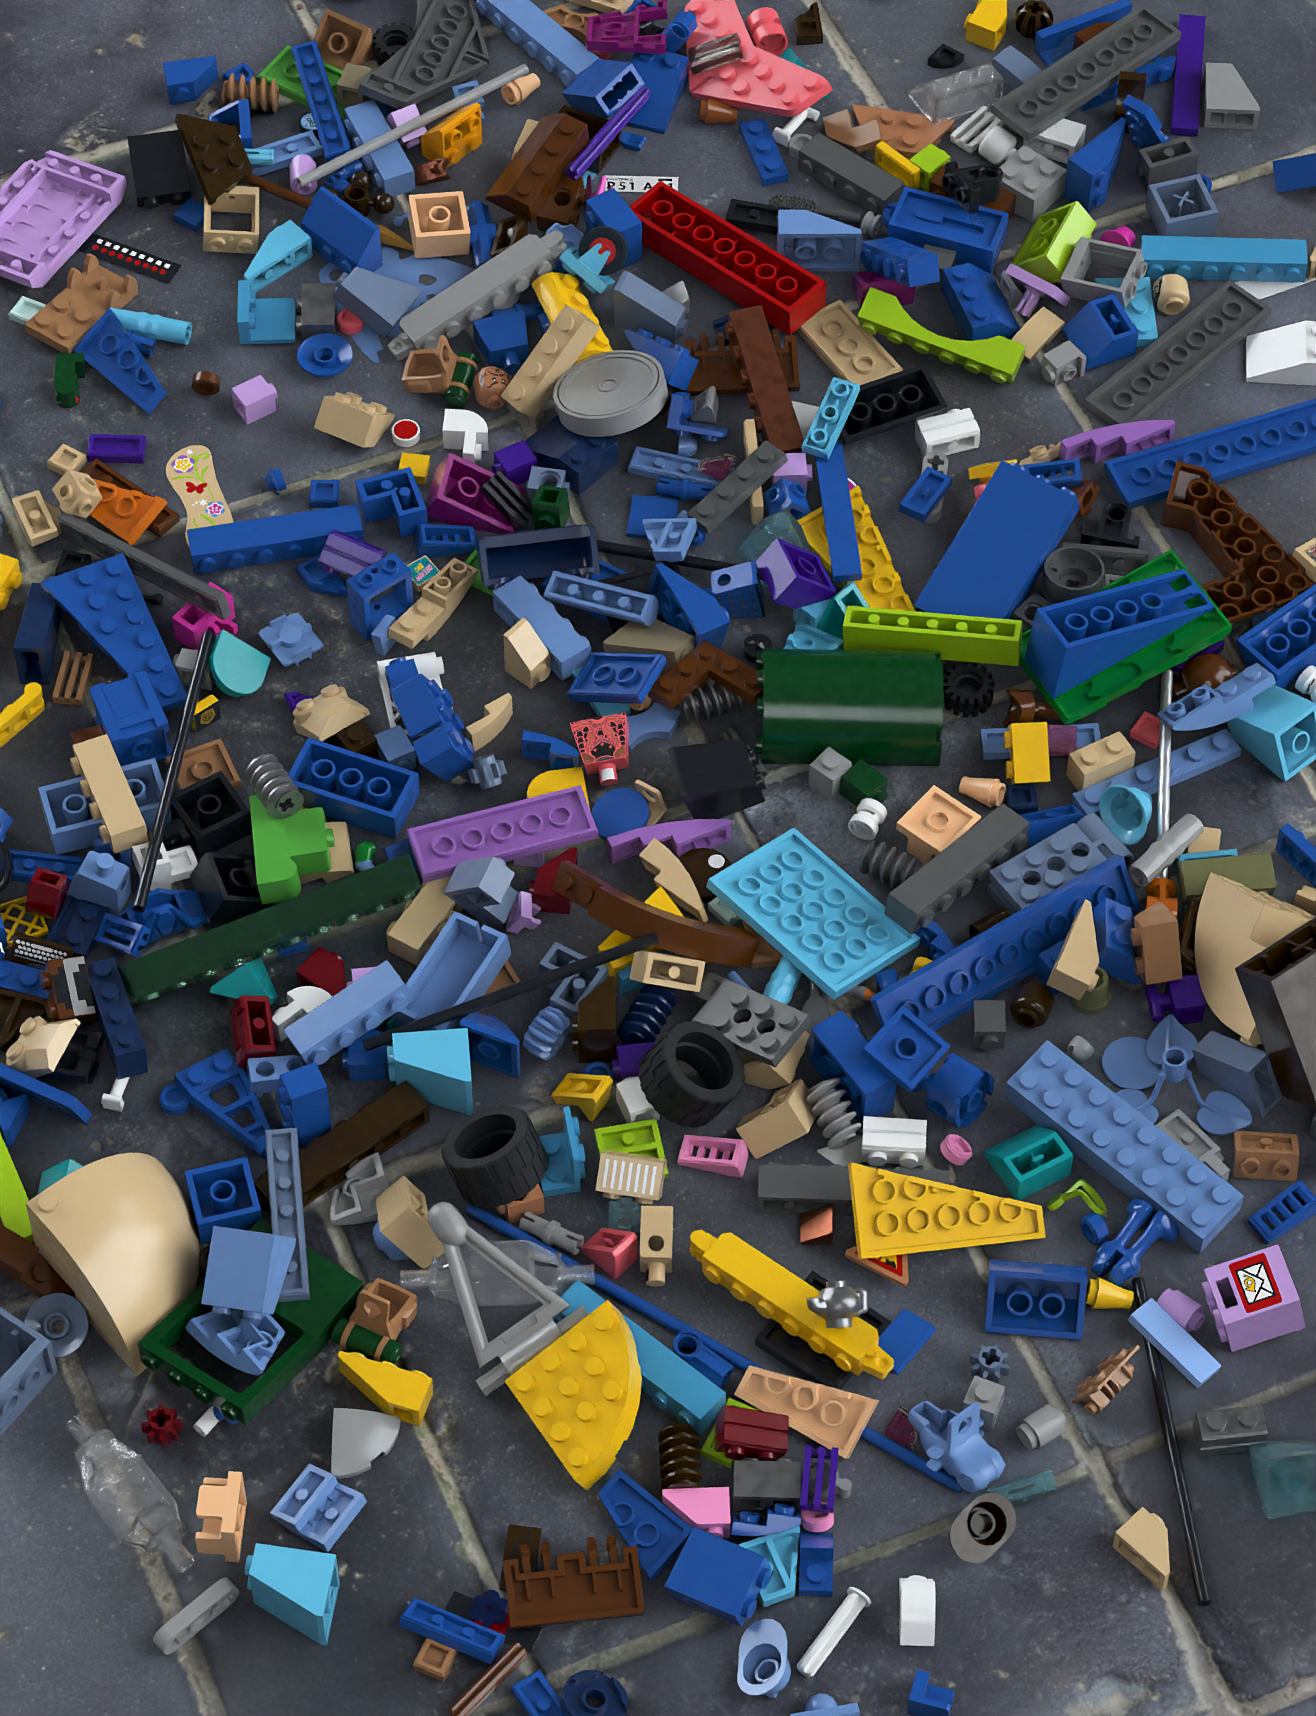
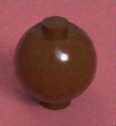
M1199 654L1190 658L1180 670L1179 681L1173 682V690L1178 701L1204 684L1215 689L1221 683L1238 675L1234 664L1228 665L1227 660L1217 654Z

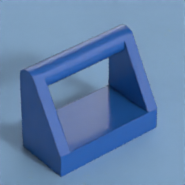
M249 99L236 100L208 115L207 118L210 121L223 124L240 123L241 135L239 137L243 147L253 149Z

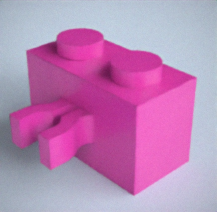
M212 582L208 585L225 594L231 612L225 620L189 602L172 617L175 639L191 650H199L204 631L212 632L215 639L217 633L222 629L231 632L233 635L238 632L237 624L232 621L235 618L233 596Z

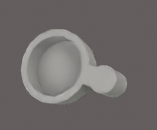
M818 1459L812 1460L810 1466L808 1495L812 1498L815 1496ZM824 1460L821 1500L828 1497L831 1462ZM837 1470L835 1494L842 1498H848L851 1495L852 1483L849 1479L839 1478Z

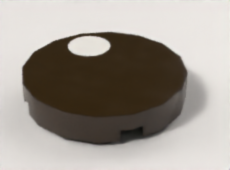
M708 848L691 849L682 854L679 860L689 873L702 902H711L717 896L706 887L708 879L731 866V862L724 854Z

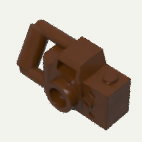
M1082 478L1083 484L1068 488L1076 494L1080 506L1075 517L1085 516L1092 511V503L1097 500V495L1101 490L1098 483Z

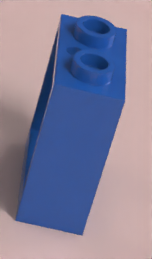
M394 552L346 580L350 624L366 641L372 639L371 633L386 614L398 620L413 605L411 570ZM393 586V591L370 604L371 598Z

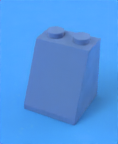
M213 1226L201 1304L211 1305L212 1312L231 1315L232 1309L243 1310L242 1317L262 1319V1313L274 1314L295 1248L296 1239L276 1234Z

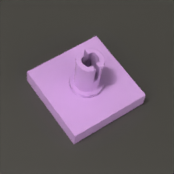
M1012 263L1009 264L1005 273L1026 288L1014 311L1030 319L1041 297H1046L1063 307L1067 306L1070 297L1057 286Z

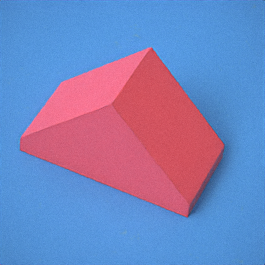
M602 1227L583 1244L581 1250L616 1280L638 1260V1237L635 1232Z

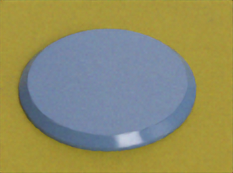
M1140 1037L1119 1038L1107 1046L1102 1056V1068L1105 1075L1115 1085L1124 1089L1141 1090L1154 1085L1158 1081L1162 1066L1151 1063L1146 1055L1147 1040Z

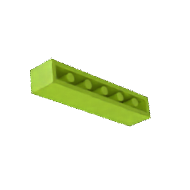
M847 606L843 622L844 650L940 651V660L1019 666L1022 650V620Z

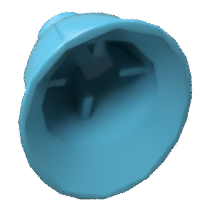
M1119 784L1110 785L1105 788L1100 796V816L1105 825L1124 845H1135L1144 837L1147 824L1152 816V797L1149 793L1141 791L1136 787H1126Z

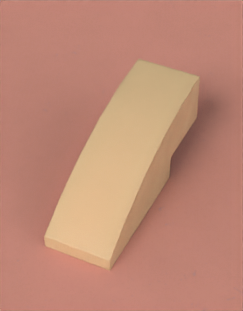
M654 838L639 854L645 869L656 876L653 880L657 888L662 886L676 905L699 921L706 923L709 919L704 904L689 873L680 860L665 845Z

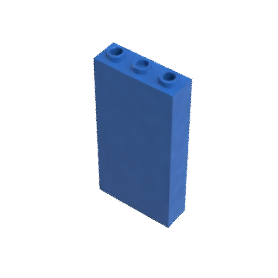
M1002 460L915 602V610L917 612L1012 620L1013 612L1024 602L1044 569V562L1048 555L1056 549L1080 509L1076 494L1066 487L1059 489L1051 485V482L1042 475L1037 474L1033 476L1027 473L1026 469L1018 463L1011 462L1009 464Z

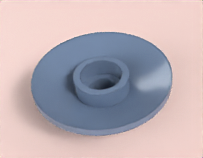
M51 1293L39 1298L28 1310L24 1322L51 1341L55 1358L66 1357L77 1351L84 1343L89 1329V1319L83 1305L74 1297L64 1293ZM63 1321V1331L56 1333L54 1330L55 1324Z

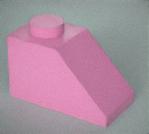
M729 1487L662 1489V1504L692 1528L696 1527L722 1539L730 1538Z

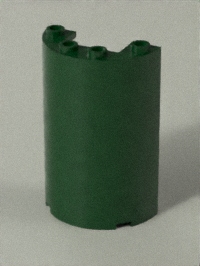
M762 649V652L756 653L757 688H763V698H757V716H763L762 736H756V754H762V764H811L823 751L830 747L851 761L852 765L862 759L868 765L940 766L942 740L940 738L943 729L942 660H939L941 652Z

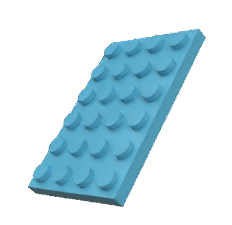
M795 828L790 829L712 876L707 882L706 887L833 1000L918 947L921 937L915 933H909L884 914L885 906Z

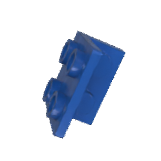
M679 391L672 394L667 428L674 429V435L690 437V435L698 433L702 434L701 439L717 442L721 440V437L723 438L729 434V428L686 421L688 417H691L694 401L689 400L690 393Z

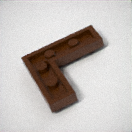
M705 640L660 677L652 686L648 697L671 710L710 678L755 705L757 698H763V688H757V671Z

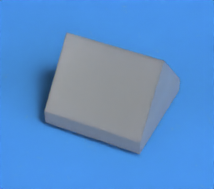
M714 386L709 387L694 397L691 420L716 423L719 399Z

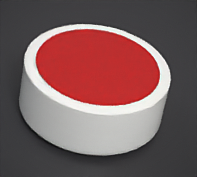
M410 419L397 421L392 427L394 443L401 447H411L418 443L420 440L419 425Z

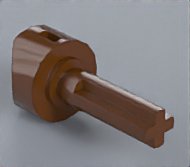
M1006 689L1010 697V707L1005 720L1002 722L1005 728H1008V725L1012 723H1031L1034 718L1060 719L1048 701H1034L1031 690Z

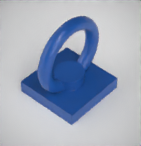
M902 1005L879 1032L870 1038V1041L861 1053L893 1079L897 1085L910 1093L911 1091L921 1092L925 1090L924 1083L929 1076L928 1072L946 1054L951 1045Z

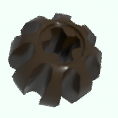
M1036 0L1022 3L1017 8L1014 18L1016 30L1023 37L1034 40L1036 38V31L1052 26L1054 21L1052 10L1047 4Z

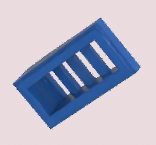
M1079 458L1023 465L1026 472L1033 476L1037 474L1044 477L1050 476L1048 480L1051 482V485L1059 489L1061 487L1070 488L1083 484ZM1072 470L1073 476H1067V471ZM1061 473V477L1056 478L1055 474Z
M418 524L414 535L417 558H421L424 555L428 558L473 552L476 549L474 527ZM464 536L465 542H461L460 537Z
M1299 1180L1248 1218L1247 1222L1268 1245L1316 1215V1196ZM1286 1205H1289L1295 1213L1292 1214L1287 1209ZM1278 1212L1285 1221L1281 1222L1274 1213ZM1267 1218L1275 1229L1271 1230L1263 1220Z

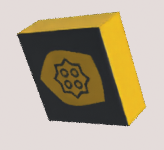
M213 694L197 703L191 725L196 733L221 718L219 700Z

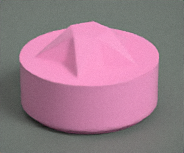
M949 1134L940 1144L943 1156L955 1165H964L972 1156L971 1146L959 1135Z
M802 1510L800 1512L801 1525L810 1532H823L830 1529L834 1524V1511L833 1513Z

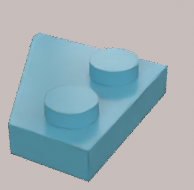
M799 1526L739 1544L741 1547L765 1556L771 1566V1579L765 1589L761 1588L758 1594L763 1608L795 1597Z

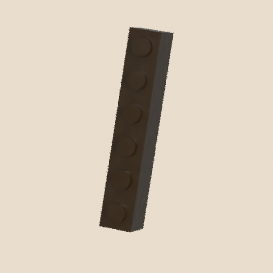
M406 1080L398 1086H392L387 1089L383 1096L374 1102L363 1105L358 1113L347 1120H341L330 1132L322 1137L314 1138L306 1148L299 1152L303 1208L347 1178L345 1174L358 1162L376 1152L382 1155L430 1122L429 1105ZM268 1171L258 1177L254 1185L260 1205L271 1216Z

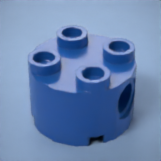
M950 1053L938 1072L930 1074L924 1083V1089L928 1091L926 1095V1108L958 1128H961L960 1125L964 1128L969 1127L985 1110L988 1103L983 1100L986 1093L990 1096L992 1095L994 1078L990 1073L955 1053Z

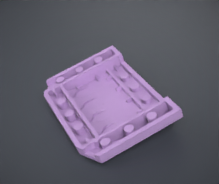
M52 150L45 152L46 157L37 162L31 159L23 163L0 187V276L30 288L43 287L122 202L128 185L125 176Z

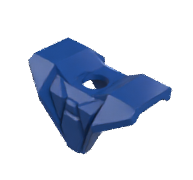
M158 888L149 892L143 913L133 911V902L118 915V917L151 929L149 935L144 934L142 939L146 940L144 946L139 945L138 950L145 949L148 943L161 939V935L166 936L172 932L177 933L185 930L187 927L195 930L208 923L196 890ZM110 922L108 925L111 928L133 936L136 930L114 922ZM114 936L116 942L128 947L130 946V941Z

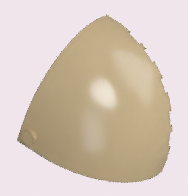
M1211 872L1200 901L1195 928V964L1201 990L1211 1010L1220 1021L1241 1035L1239 1039L1241 1042L1257 1048L1258 1044L1263 1045L1235 968L1316 916L1306 913L1305 910L1290 903L1282 902L1264 892H1256L1244 887L1239 882Z
M123 1153L94 1161L68 1174L28 1201L26 1207L35 1246L40 1248L38 1252L75 1292V1297L85 1308L92 1327L134 1374L138 1376L147 1369L140 1360L138 1343L198 1288L200 1246L196 1224L189 1204L175 1179L158 1159L147 1154Z

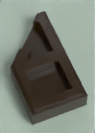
M813 3L804 15L800 14L794 20L797 45L823 44L818 3Z

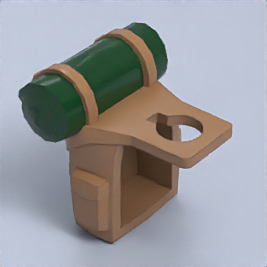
M440 335L437 348L410 351L404 367L403 385L407 392L444 394V401L447 405L462 409L470 398L471 385L478 370V358L475 354L464 351L458 352L456 355L451 350L446 336Z
M376 1278L374 1282L368 1283L360 1291L356 1300V1309L352 1312L350 1318L342 1317L336 1322L332 1328L331 1342L340 1345L344 1350L360 1353L367 1359L377 1362L388 1361L395 1365L402 1353V1346L396 1339L402 1329H407L417 1315V1295L398 1285Z

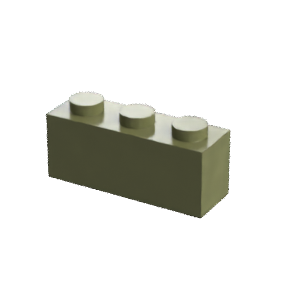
M1271 853L1181 861L1176 870L1181 905H1189L1193 901H1201L1211 872L1239 882L1244 887L1256 892L1261 891L1270 896L1273 895L1277 887Z

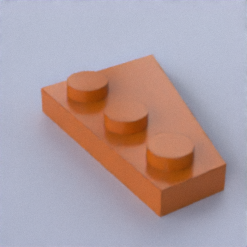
M93 479L103 499L89 516L124 542L133 546L168 502L158 496L151 497L144 495L140 491L122 489L114 484Z

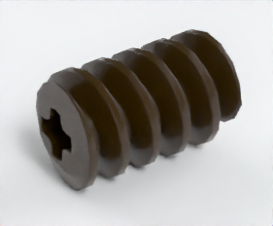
M671 1425L661 1429L658 1433V1441L660 1443L659 1454L661 1455L660 1466L662 1467L660 1469V1477L662 1478L661 1489L703 1488L699 1484L702 1481V1474L698 1472L701 1469V1462L697 1460L701 1456V1451L696 1448L700 1445V1438L692 1435L695 1430L691 1425Z

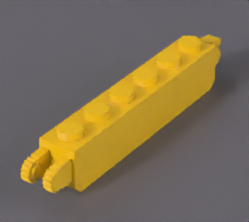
M702 1229L691 1232V1255L702 1263V1272L709 1281L714 1284L720 1283L729 1289L736 1299L747 1301L756 1308L760 1315L767 1319H774L782 1325L787 1333L792 1336H799L808 1342L815 1352L824 1353L832 1358L837 1366L844 1371L850 1370L857 1376L862 1371H865L883 1380L893 1369L894 1359L878 1346L879 1336L876 1328L859 1317H852V1327L826 1328L825 1319L808 1309L806 1300L808 1298H816L820 1293L819 1290L731 1232L722 1233L718 1238L705 1233Z

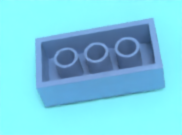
M156 758L121 766L146 824L147 832L153 830L164 787ZM82 777L38 788L42 810L56 855L94 846L95 839L101 836L99 827L102 824L100 820L94 821L89 804L92 803L91 798H85L79 781L83 780ZM171 808L166 826L171 824V821L173 820Z

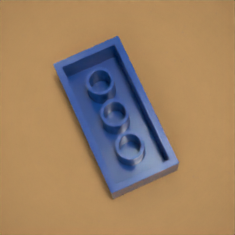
M309 737L288 774L293 780L294 785L297 786L299 792L303 795V807L308 809L322 807L326 817L393 839L398 837L420 794L419 775L417 772Z

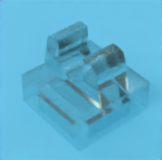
M619 1198V1201H610L608 1228L635 1232L637 1236H640L641 1203L632 1202V1198Z

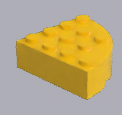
M609 1300L601 1304L505 1380L507 1386L574 1481L585 1490L591 1488L617 1459L615 1457L624 1440L627 1441L633 1429L640 1404L642 1376L635 1348L636 1343L632 1331L621 1312Z

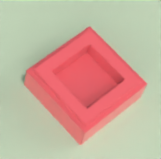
M1144 711L1130 730L1129 737L1155 750L1159 745L1160 719Z

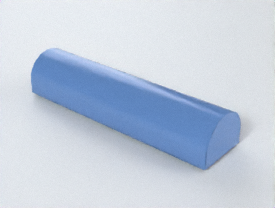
M554 570L543 594L546 600L646 626H651L655 622L659 610L658 600L653 595Z

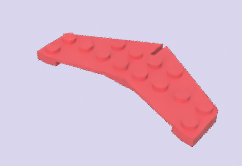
M691 0L686 5L684 12L691 11L697 17L696 23L698 25L686 41L687 56L689 57V90L696 100L711 98L728 106L795 117L833 90L830 83L823 76L754 46L735 0Z

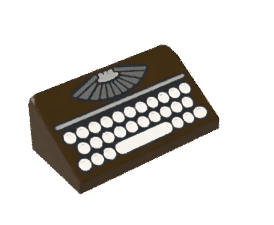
M15 932L13 935L11 962L44 970L49 960L74 957L71 946Z

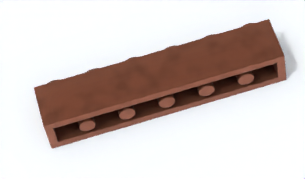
M762 305L729 311L728 323L724 324L725 334L728 340L732 339V357L735 363L739 362L741 369L739 370L740 383L742 387L746 386L747 406L749 410L754 411L755 417L753 419H755L756 433H761L763 440L761 444L767 441L784 453H805L801 449L804 442Z

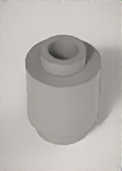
M1046 1404L1021 1420L1020 1426L1016 1427V1434L1020 1442L1028 1450L1033 1448L1039 1449L1065 1432L1064 1424H1066V1418L1058 1407L1053 1408L1051 1405Z

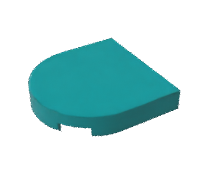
M222 629L217 633L208 659V668L212 671L217 681L215 682L216 686L222 692L232 697L247 696L254 693L262 685L271 658Z

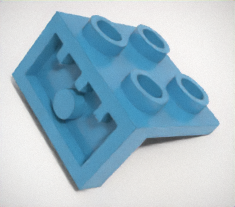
M238 280L237 324L240 344L294 343L296 328L295 298L256 299V292L250 291L249 280Z
M569 1106L563 1107L564 1132L539 1136L549 1158L548 1169L540 1181L544 1197L581 1192L580 1179L586 1178L583 1143L579 1142L578 1137L580 1135L577 1116H571Z

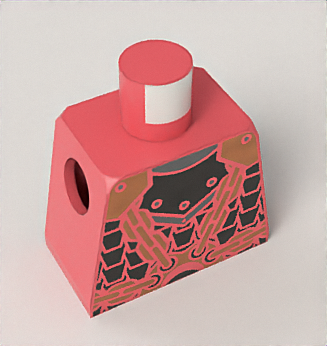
M626 712L570 722L587 774H599L602 786L617 784L616 770L629 767L630 727Z

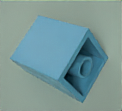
M1273 685L1252 698L1255 708L1227 721L1231 736L1277 777L1286 782L1316 759V703Z
M468 1028L392 1033L393 1046H387L389 1081H396V1086L406 1080L427 1103L466 1115L474 1114Z
M256 1543L254 1554L247 1556L245 1564V1575H248L247 1589L252 1590L254 1604L320 1645H327L340 1585L336 1554Z

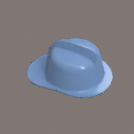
M761 1619L754 1622L746 1629L740 1641L737 1682L742 1692L749 1696L766 1695L769 1698H776L778 1692L787 1685L791 1676V1665L787 1659L788 1642L786 1631L780 1623L773 1619Z

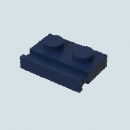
M69 895L45 940L71 946L74 957L84 956L86 962L96 943L94 938L106 912L110 913V908L83 899L81 901L75 900L73 896Z

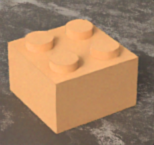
M463 191L409 195L408 221L415 258L469 254L470 228Z

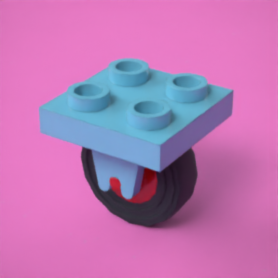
M599 226L590 229L584 234L579 243V249L575 246L568 248L561 254L559 259L564 262L562 267L573 276L577 273L585 280L583 285L594 294L597 291L602 294L609 291L616 283L609 275L616 273L625 264L628 256V246L626 239L618 230L608 226Z

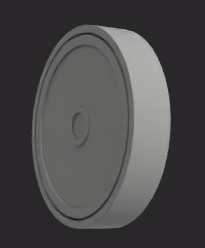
M615 350L590 356L574 364L556 382L553 398L559 420L564 427L583 436L605 437L634 430L653 419L662 410L667 401L668 387L663 368L654 357L639 351Z

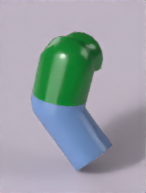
M363 841L356 847L354 866L372 884H376L383 876V873L372 864V858L375 857L373 852H377V847L373 842Z

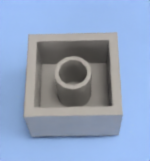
M1025 145L999 167L1003 171L1001 188L1016 195L1015 213L1031 223L1064 194L1067 170Z

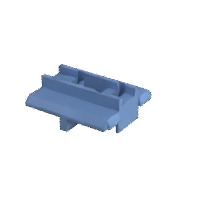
M298 612L289 616L284 614L270 621L269 626L258 632L284 667L292 664L298 666L300 661L306 658L312 659V654L321 650L324 646L312 631L311 624L306 623Z

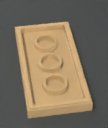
M841 300L822 308L796 330L839 379L862 385L903 371V368L872 334L866 333L858 326L857 317Z

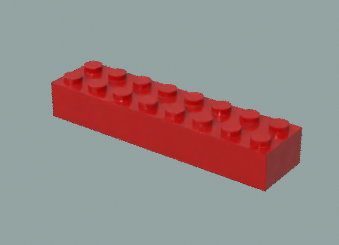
M659 181L629 206L642 222V244L742 307L748 308L762 305L766 321L789 336L826 306V282L664 182Z

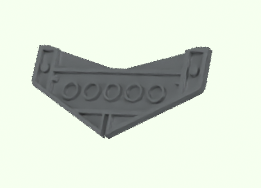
M417 0L414 38L378 69L367 73L360 83L358 93L396 109H402L412 104H417L486 71L490 58L474 0Z

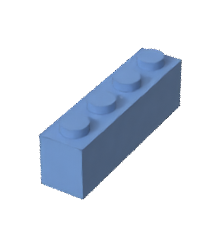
M374 99L344 108L345 120L342 123L346 135H350L352 138L354 149L391 130ZM397 140L362 157L366 172L370 171L372 174V181L376 190L380 189L382 193H388L393 197L416 189L415 171Z
M520 575L493 591L494 611L511 628L522 618H525L530 623L550 653L551 670L562 681L571 677L572 671L586 663L592 650L589 641L574 630L567 618L563 619L557 613L554 605L549 600L546 601L539 594L538 589L533 583H528Z
M386 960L284 1029V1032L306 1065L316 1062L318 1066L325 1063L331 1056L343 1048L350 1046L356 1039L371 1029L378 1027L381 1022L396 1012L403 1010L409 1003L414 1001V998L403 980L388 960Z

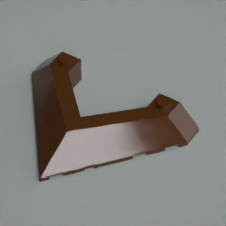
M1176 461L1160 525L1189 532L1225 577L1219 581L1214 579L1201 585V587L1230 623L1285 606L1316 584L1305 574L1306 569L1290 553L1287 554L1281 548V544L1250 513L1246 514L1237 505L1238 501L1224 487L1220 488L1211 479L1212 475L1204 467Z

